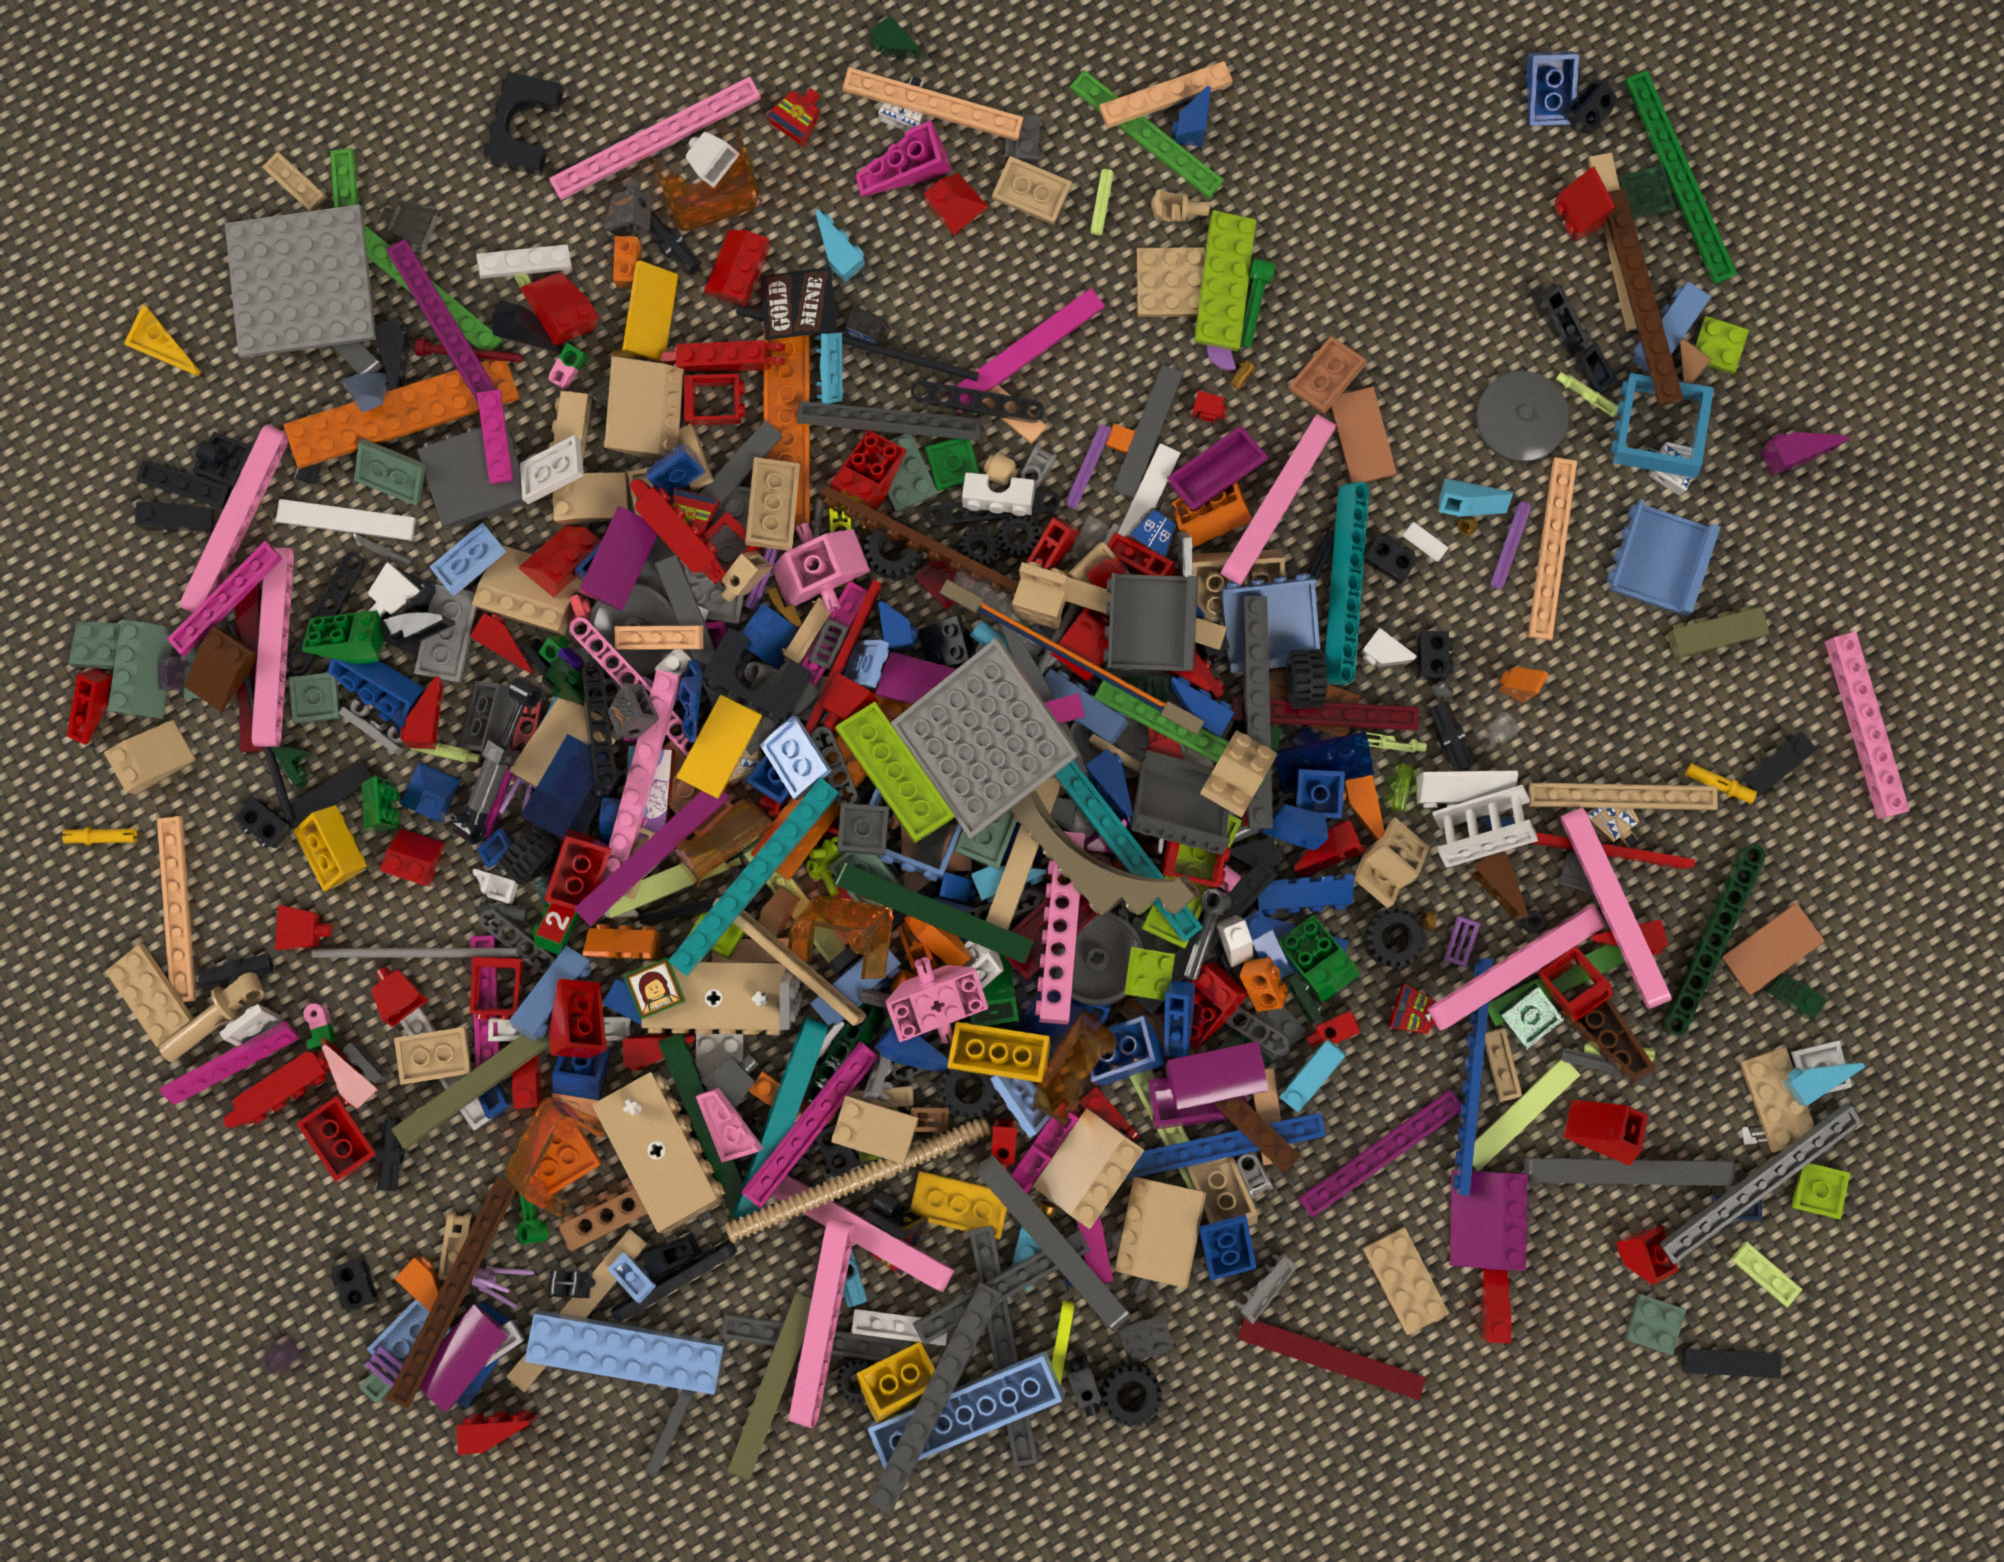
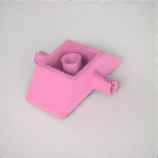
M802 523V528L799 525L795 527L802 545L785 552L773 565L772 570L787 607L792 604L794 606L799 605L821 594L827 612L835 611L834 607L837 610L841 607L834 591L835 587L870 572V568L854 529L827 533L814 539L809 523Z
M923 957L924 967L919 959L915 961V967L919 976L903 981L885 1003L899 1042L937 1028L940 1041L948 1043L946 1034L949 1036L950 1042L953 1040L954 1035L950 1023L989 1008L975 968L945 965L932 970L929 958Z

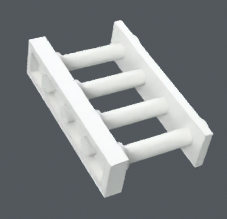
M1523 785L1432 812L1439 828L1445 829L1447 844L1438 846V851L1446 868L1538 841L1530 819L1524 820L1522 805L1530 803V799ZM1512 808L1515 824L1501 827L1499 812ZM1490 815L1492 831L1479 834L1476 819ZM1467 822L1469 838L1456 841L1454 825Z

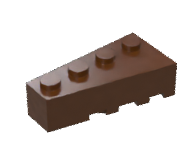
M1610 998L1576 1022L1564 1010L1561 1011L1560 1017L1632 1085L1654 1073L1656 1067Z

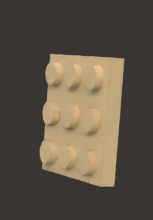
M1205 247L1137 248V317H1197Z

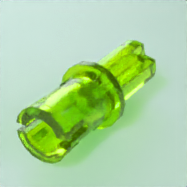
M1399 764L1396 784L1393 785L1395 791L1392 809L1395 811H1404L1406 808L1408 792L1412 789L1410 781L1414 768L1410 765Z

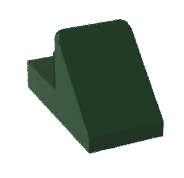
M561 656L555 658L545 675L556 685L551 695L583 704L581 675Z
M283 746L271 747L294 786L303 788L309 784L306 779L308 776L306 770L301 764L298 765V763L311 756L312 753Z

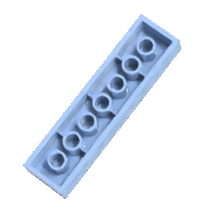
M537 1310L533 1316L525 1362L715 1394L725 1342Z
M1041 1352L955 1388L919 1460L1062 1402L1065 1394L1047 1352ZM918 1404L906 1408L879 1423H876V1421L872 1422L868 1427L884 1470Z

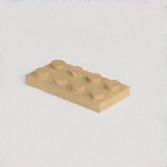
M754 457L745 545L786 551L792 550L799 463Z
M138 944L105 971L156 1047H159L194 1019L144 944Z
M1786 1047L1739 1062L1771 1152L1787 1148L1815 1127L1808 1107L1799 1105L1783 1082L1789 1078L1787 1074L1794 1070Z
M1405 1227L1362 1248L1406 1335L1449 1314Z

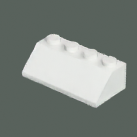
M1518 771L1423 772L1416 776L1417 805L1423 804L1425 809L1437 808V804H1446V807H1450L1516 787Z

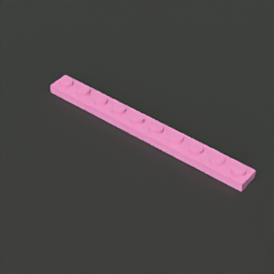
M749 76L549 179L560 200H563L760 100V94Z
M658 669L656 671L649 698L659 720L638 738L609 847L612 850L601 883L633 855V848L636 845L639 834L638 830L641 827L680 684V675Z

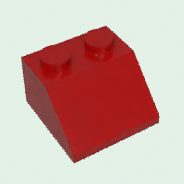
M400 829L387 848L380 871L430 887L445 843Z

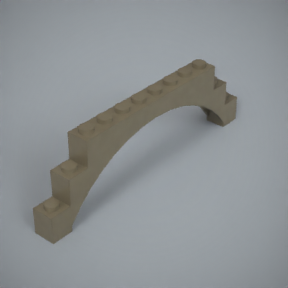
M1036 790L1010 809L1013 818L1027 828L1030 838L1040 843L1044 854L1058 864L1060 873L1070 878L1074 883V889L1079 894L1084 895L1088 899L1091 909L1096 913H1100V915L1111 911L1122 899L1125 900V906L1128 910L1139 915L1145 912L1159 898L1161 899V905L1166 911L1176 914L1182 911L1201 893L1186 875L1177 879L1143 877L1124 872L1093 857L1061 830L1046 810Z

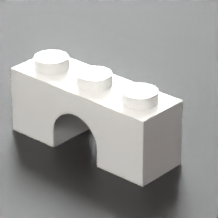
M965 474L962 493L964 508L972 511L980 509L990 510L993 513L1010 512L1017 516L1031 515L1035 493L1034 480L1011 477L1010 487L1005 492L996 493L989 488V475Z

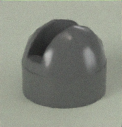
M1443 679L1435 685L1433 690L1434 695L1440 700L1447 699L1454 694L1452 688Z

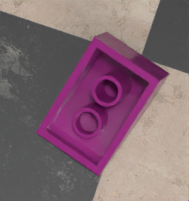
M1786 432L1774 436L1773 440L1765 443L1767 447L1761 450L1760 453L1770 475L1774 476L1834 451L1847 442L1849 438L1848 435L1794 432L1787 435Z

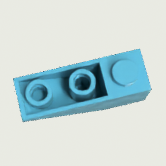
M817 209L815 212L829 265L846 282L865 265L863 258L865 255L857 245L853 247L848 242L849 237L842 229L837 230L833 226L834 221L827 213L822 214Z
M1445 478L1439 496V512L1461 517L1507 513L1513 492Z
M989 866L971 874L982 901L993 902L1006 866H1000L999 869ZM1031 868L1026 883L1030 882L1031 885L1043 881V876L1047 875V871L1045 869Z

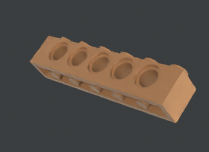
M633 1184L627 1186L628 1192L622 1195L617 1191L605 1197L607 1202L598 1205L595 1202L584 1208L585 1213L577 1216L575 1212L563 1218L565 1223L559 1225V1229L570 1252L648 1214ZM628 1197L632 1198L635 1202L633 1210H627L624 1206V1201ZM605 1208L613 1211L614 1217L611 1221H607L603 1217ZM584 1219L591 1221V1231H585L582 1228V1221Z

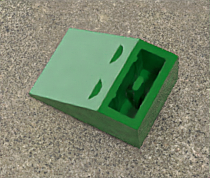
M377 610L362 611L359 613L310 618L302 650L303 652L353 664L379 662L384 641L379 625L381 621Z
M373 776L361 784L364 830L373 832L398 829V823L401 822L400 810L397 809L396 800H399V789L395 786V783Z
M1314 914L1278 940L1285 956L1321 1003L1360 976L1355 963Z
M999 954L1004 970L982 989L989 1009L970 1015L973 1025L989 1026L1019 1021L1011 965L1001 954Z

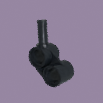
M550 1271L547 1295L553 1297L590 1298L591 1287L595 1286L596 1281L592 1278V1273Z

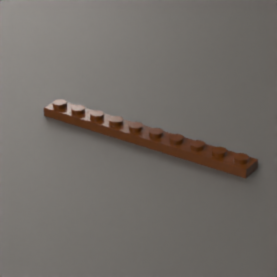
M1625 189L1609 191L1608 193L1615 208L1608 216L1607 223L1658 406L1682 402L1683 395Z
M825 485L820 496V500L823 501L822 503L831 509L838 508L844 511L843 514L853 520L858 518L864 521L868 528L872 530L880 529L886 533L885 535L895 541L899 539L907 543L906 546L914 551L921 550L927 553V557L937 562L941 560L947 563L948 567L953 571H963L969 574L968 577L978 583L983 581L989 584V588L998 593L1004 592L1010 595L1012 600L1014 599L1019 585L1018 582Z
M1127 995L1121 999L1114 1008L1127 1021L1143 1015L1146 1016L1161 1043L1164 1055L1165 1023L1156 1014L1153 1013L1151 1015L1134 1000L1136 996ZM1189 1048L1188 1056L1195 1055L1196 1053ZM1164 1056L1167 1060L1176 1059L1175 1057ZM1241 1097L1212 1103L1283 1174L1301 1157Z
M496 1177L386 1399L409 1409L517 1191V1185Z

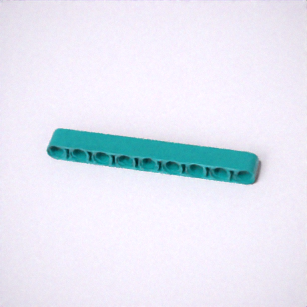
M1363 481L1343 484L1338 490L1325 650L1327 684L1329 685L1350 684L1355 678L1369 489Z
M805 1017L801 1024L759 1139L763 1149L755 1152L733 1210V1218H745L747 1214L753 1215L754 1211H761V1208L757 1207L741 1192L793 1127L827 1034L828 1024Z

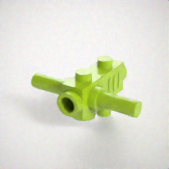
M838 837L826 840L821 848L816 844V847L809 853L811 859L806 863L810 877L814 880L823 879L831 897L838 895L839 891L836 885L832 884V871L828 866L846 853L837 852Z

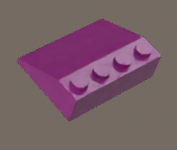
M1451 1170L1449 1265L1526 1271L1528 1174L1521 1172L1472 1171L1470 1195L1464 1196L1457 1195L1456 1189H1453L1454 1175H1458V1170Z

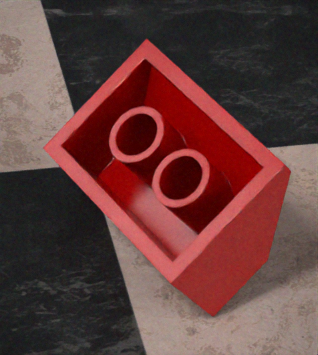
M728 230L704 293L735 305L747 307L771 248L769 239L747 230Z
M565 525L519 566V570L554 598L576 578L575 569L599 545L601 540L584 527Z
M566 828L545 891L544 901L574 909L600 885L612 848L588 834Z
M338 1096L296 1123L335 1182L340 1183L377 1155Z

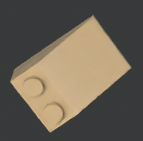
M625 472L584 473L583 477L553 492L554 521L564 526L611 521L618 506L629 510L627 473Z
M174 720L124 740L104 752L125 792L135 795L196 760Z
M845 1096L831 1142L905 1164L919 1118L855 1097Z
M1233 1156L1187 1167L1194 1190L1206 1192L1202 1213L1207 1224L1245 1214L1248 1226L1257 1223V1211Z

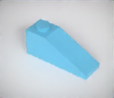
M1327 1039L1286 1084L1280 1098L1299 1112L1343 1060L1346 1053Z
M1846 1063L1802 1069L1798 1067L1787 1074L1789 1078L1783 1082L1799 1105L1808 1106L1865 1068V1065L1863 1063Z

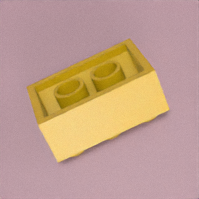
M336 805L311 813L293 830L323 892L356 876L367 867L365 859L359 852L354 842V837L349 832L344 822V817Z
M918 1342L858 1372L856 1375L861 1390L876 1423L918 1403L935 1368L922 1343Z

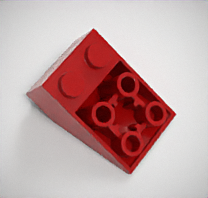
M868 430L831 481L832 489L876 511L884 501L907 450Z
M1085 608L1058 645L1100 667L1104 662V650L1109 647V640H1105V627L1110 625V616ZM1051 652V655L1087 682L1093 676L1090 672Z
M1216 962L1204 964L1197 980L1190 982L1195 983V1003L1190 1042L1197 1049L1239 1008L1248 996V992Z
M1572 1100L1563 1137L1630 1166L1642 1150L1649 1115L1627 1105Z
M520 1410L514 1415H508L507 1411L494 1412L493 1416L484 1417V1413L469 1414V1417L464 1418L457 1425L458 1455L482 1454L528 1426L539 1417L538 1413L531 1414V1410Z

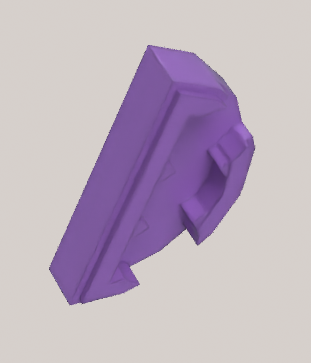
M1207 345V356L1213 365L1226 372L1236 370L1231 350Z

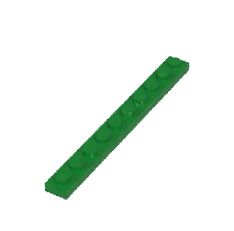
M1646 70L1626 78L1624 83L1713 285L1735 277L1737 275L1736 270L1648 71Z

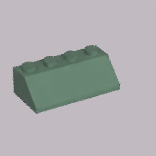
M121 620L108 705L109 712L136 717L164 718L174 646L167 638L176 630L175 628L146 622Z

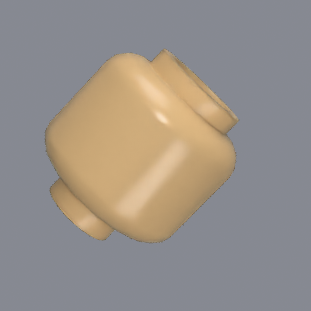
M1001 452L995 455L991 454L984 467L986 475H989V480L1001 486H1006L1011 481V477L1017 478L1019 470L1016 469L1017 461Z

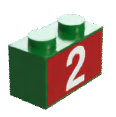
M550 902V904L546 903L541 914L543 918L540 923L535 924L532 936H534V946L559 955L579 919V914L574 909Z

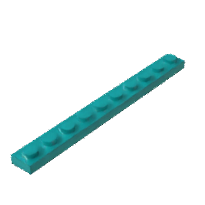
M1074 760L1054 775L1129 873L1143 877L1165 879ZM1160 898L1153 904L1182 942H1186L1203 928L1187 906L1182 911L1173 914L1163 908Z
M822 778L816 782L668 960L685 976L691 974L839 796L840 793Z

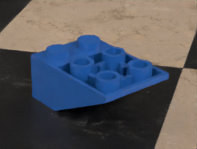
M1173 677L1169 688L1183 710L1203 720L1204 723L1201 728L1221 737L1235 713L1231 711L1232 707L1221 700L1217 703L1211 699V694L1202 689L1197 691L1191 688V683L1184 678L1179 677L1176 679Z

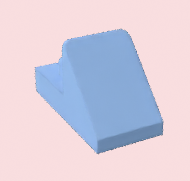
M625 1252L607 1269L638 1303H641L657 1286L647 1276L648 1271Z

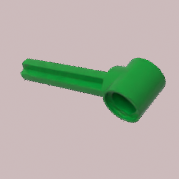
M1257 258L1252 260L1249 273L1252 286L1244 316L1240 344L1244 348L1252 346L1265 286L1269 285L1273 279L1276 266L1274 262Z
M518 1151L514 1153V1162L524 1222H521L517 1227V1239L521 1245L545 1242L548 1238V1227L542 1219L537 1218L533 1186L529 1181L531 1173L528 1154L526 1151Z

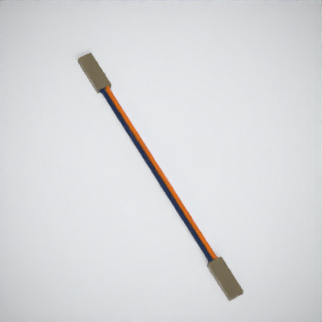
M947 580L941 589V595L974 613L981 612L1119 688L1157 709L1161 713L1160 716L1197 735L1204 721L1169 701L1163 703L989 607L983 603L982 598Z

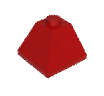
M959 173L940 179L923 193L925 204L953 236L988 208V205Z
M1664 1225L1628 1235L1616 1242L1623 1264L1651 1285L1657 1284L1679 1271L1677 1263L1672 1264L1659 1245L1660 1242L1668 1237Z

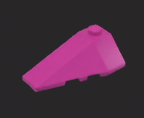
M931 120L908 130L902 140L896 145L893 143L888 147L889 151L880 158H875L855 175L862 197L930 180L951 171L947 151Z

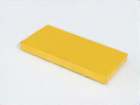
M641 260L636 261L623 351L662 363L661 353L667 351L678 274Z
M720 694L677 778L719 799L763 716Z
M919 1171L911 1209L927 1217L929 1223L967 1232L973 1228L993 1225L995 1237L1000 1239L1007 1208L989 1187Z

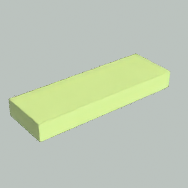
M1746 1241L1730 1259L1787 1308L1803 1290Z

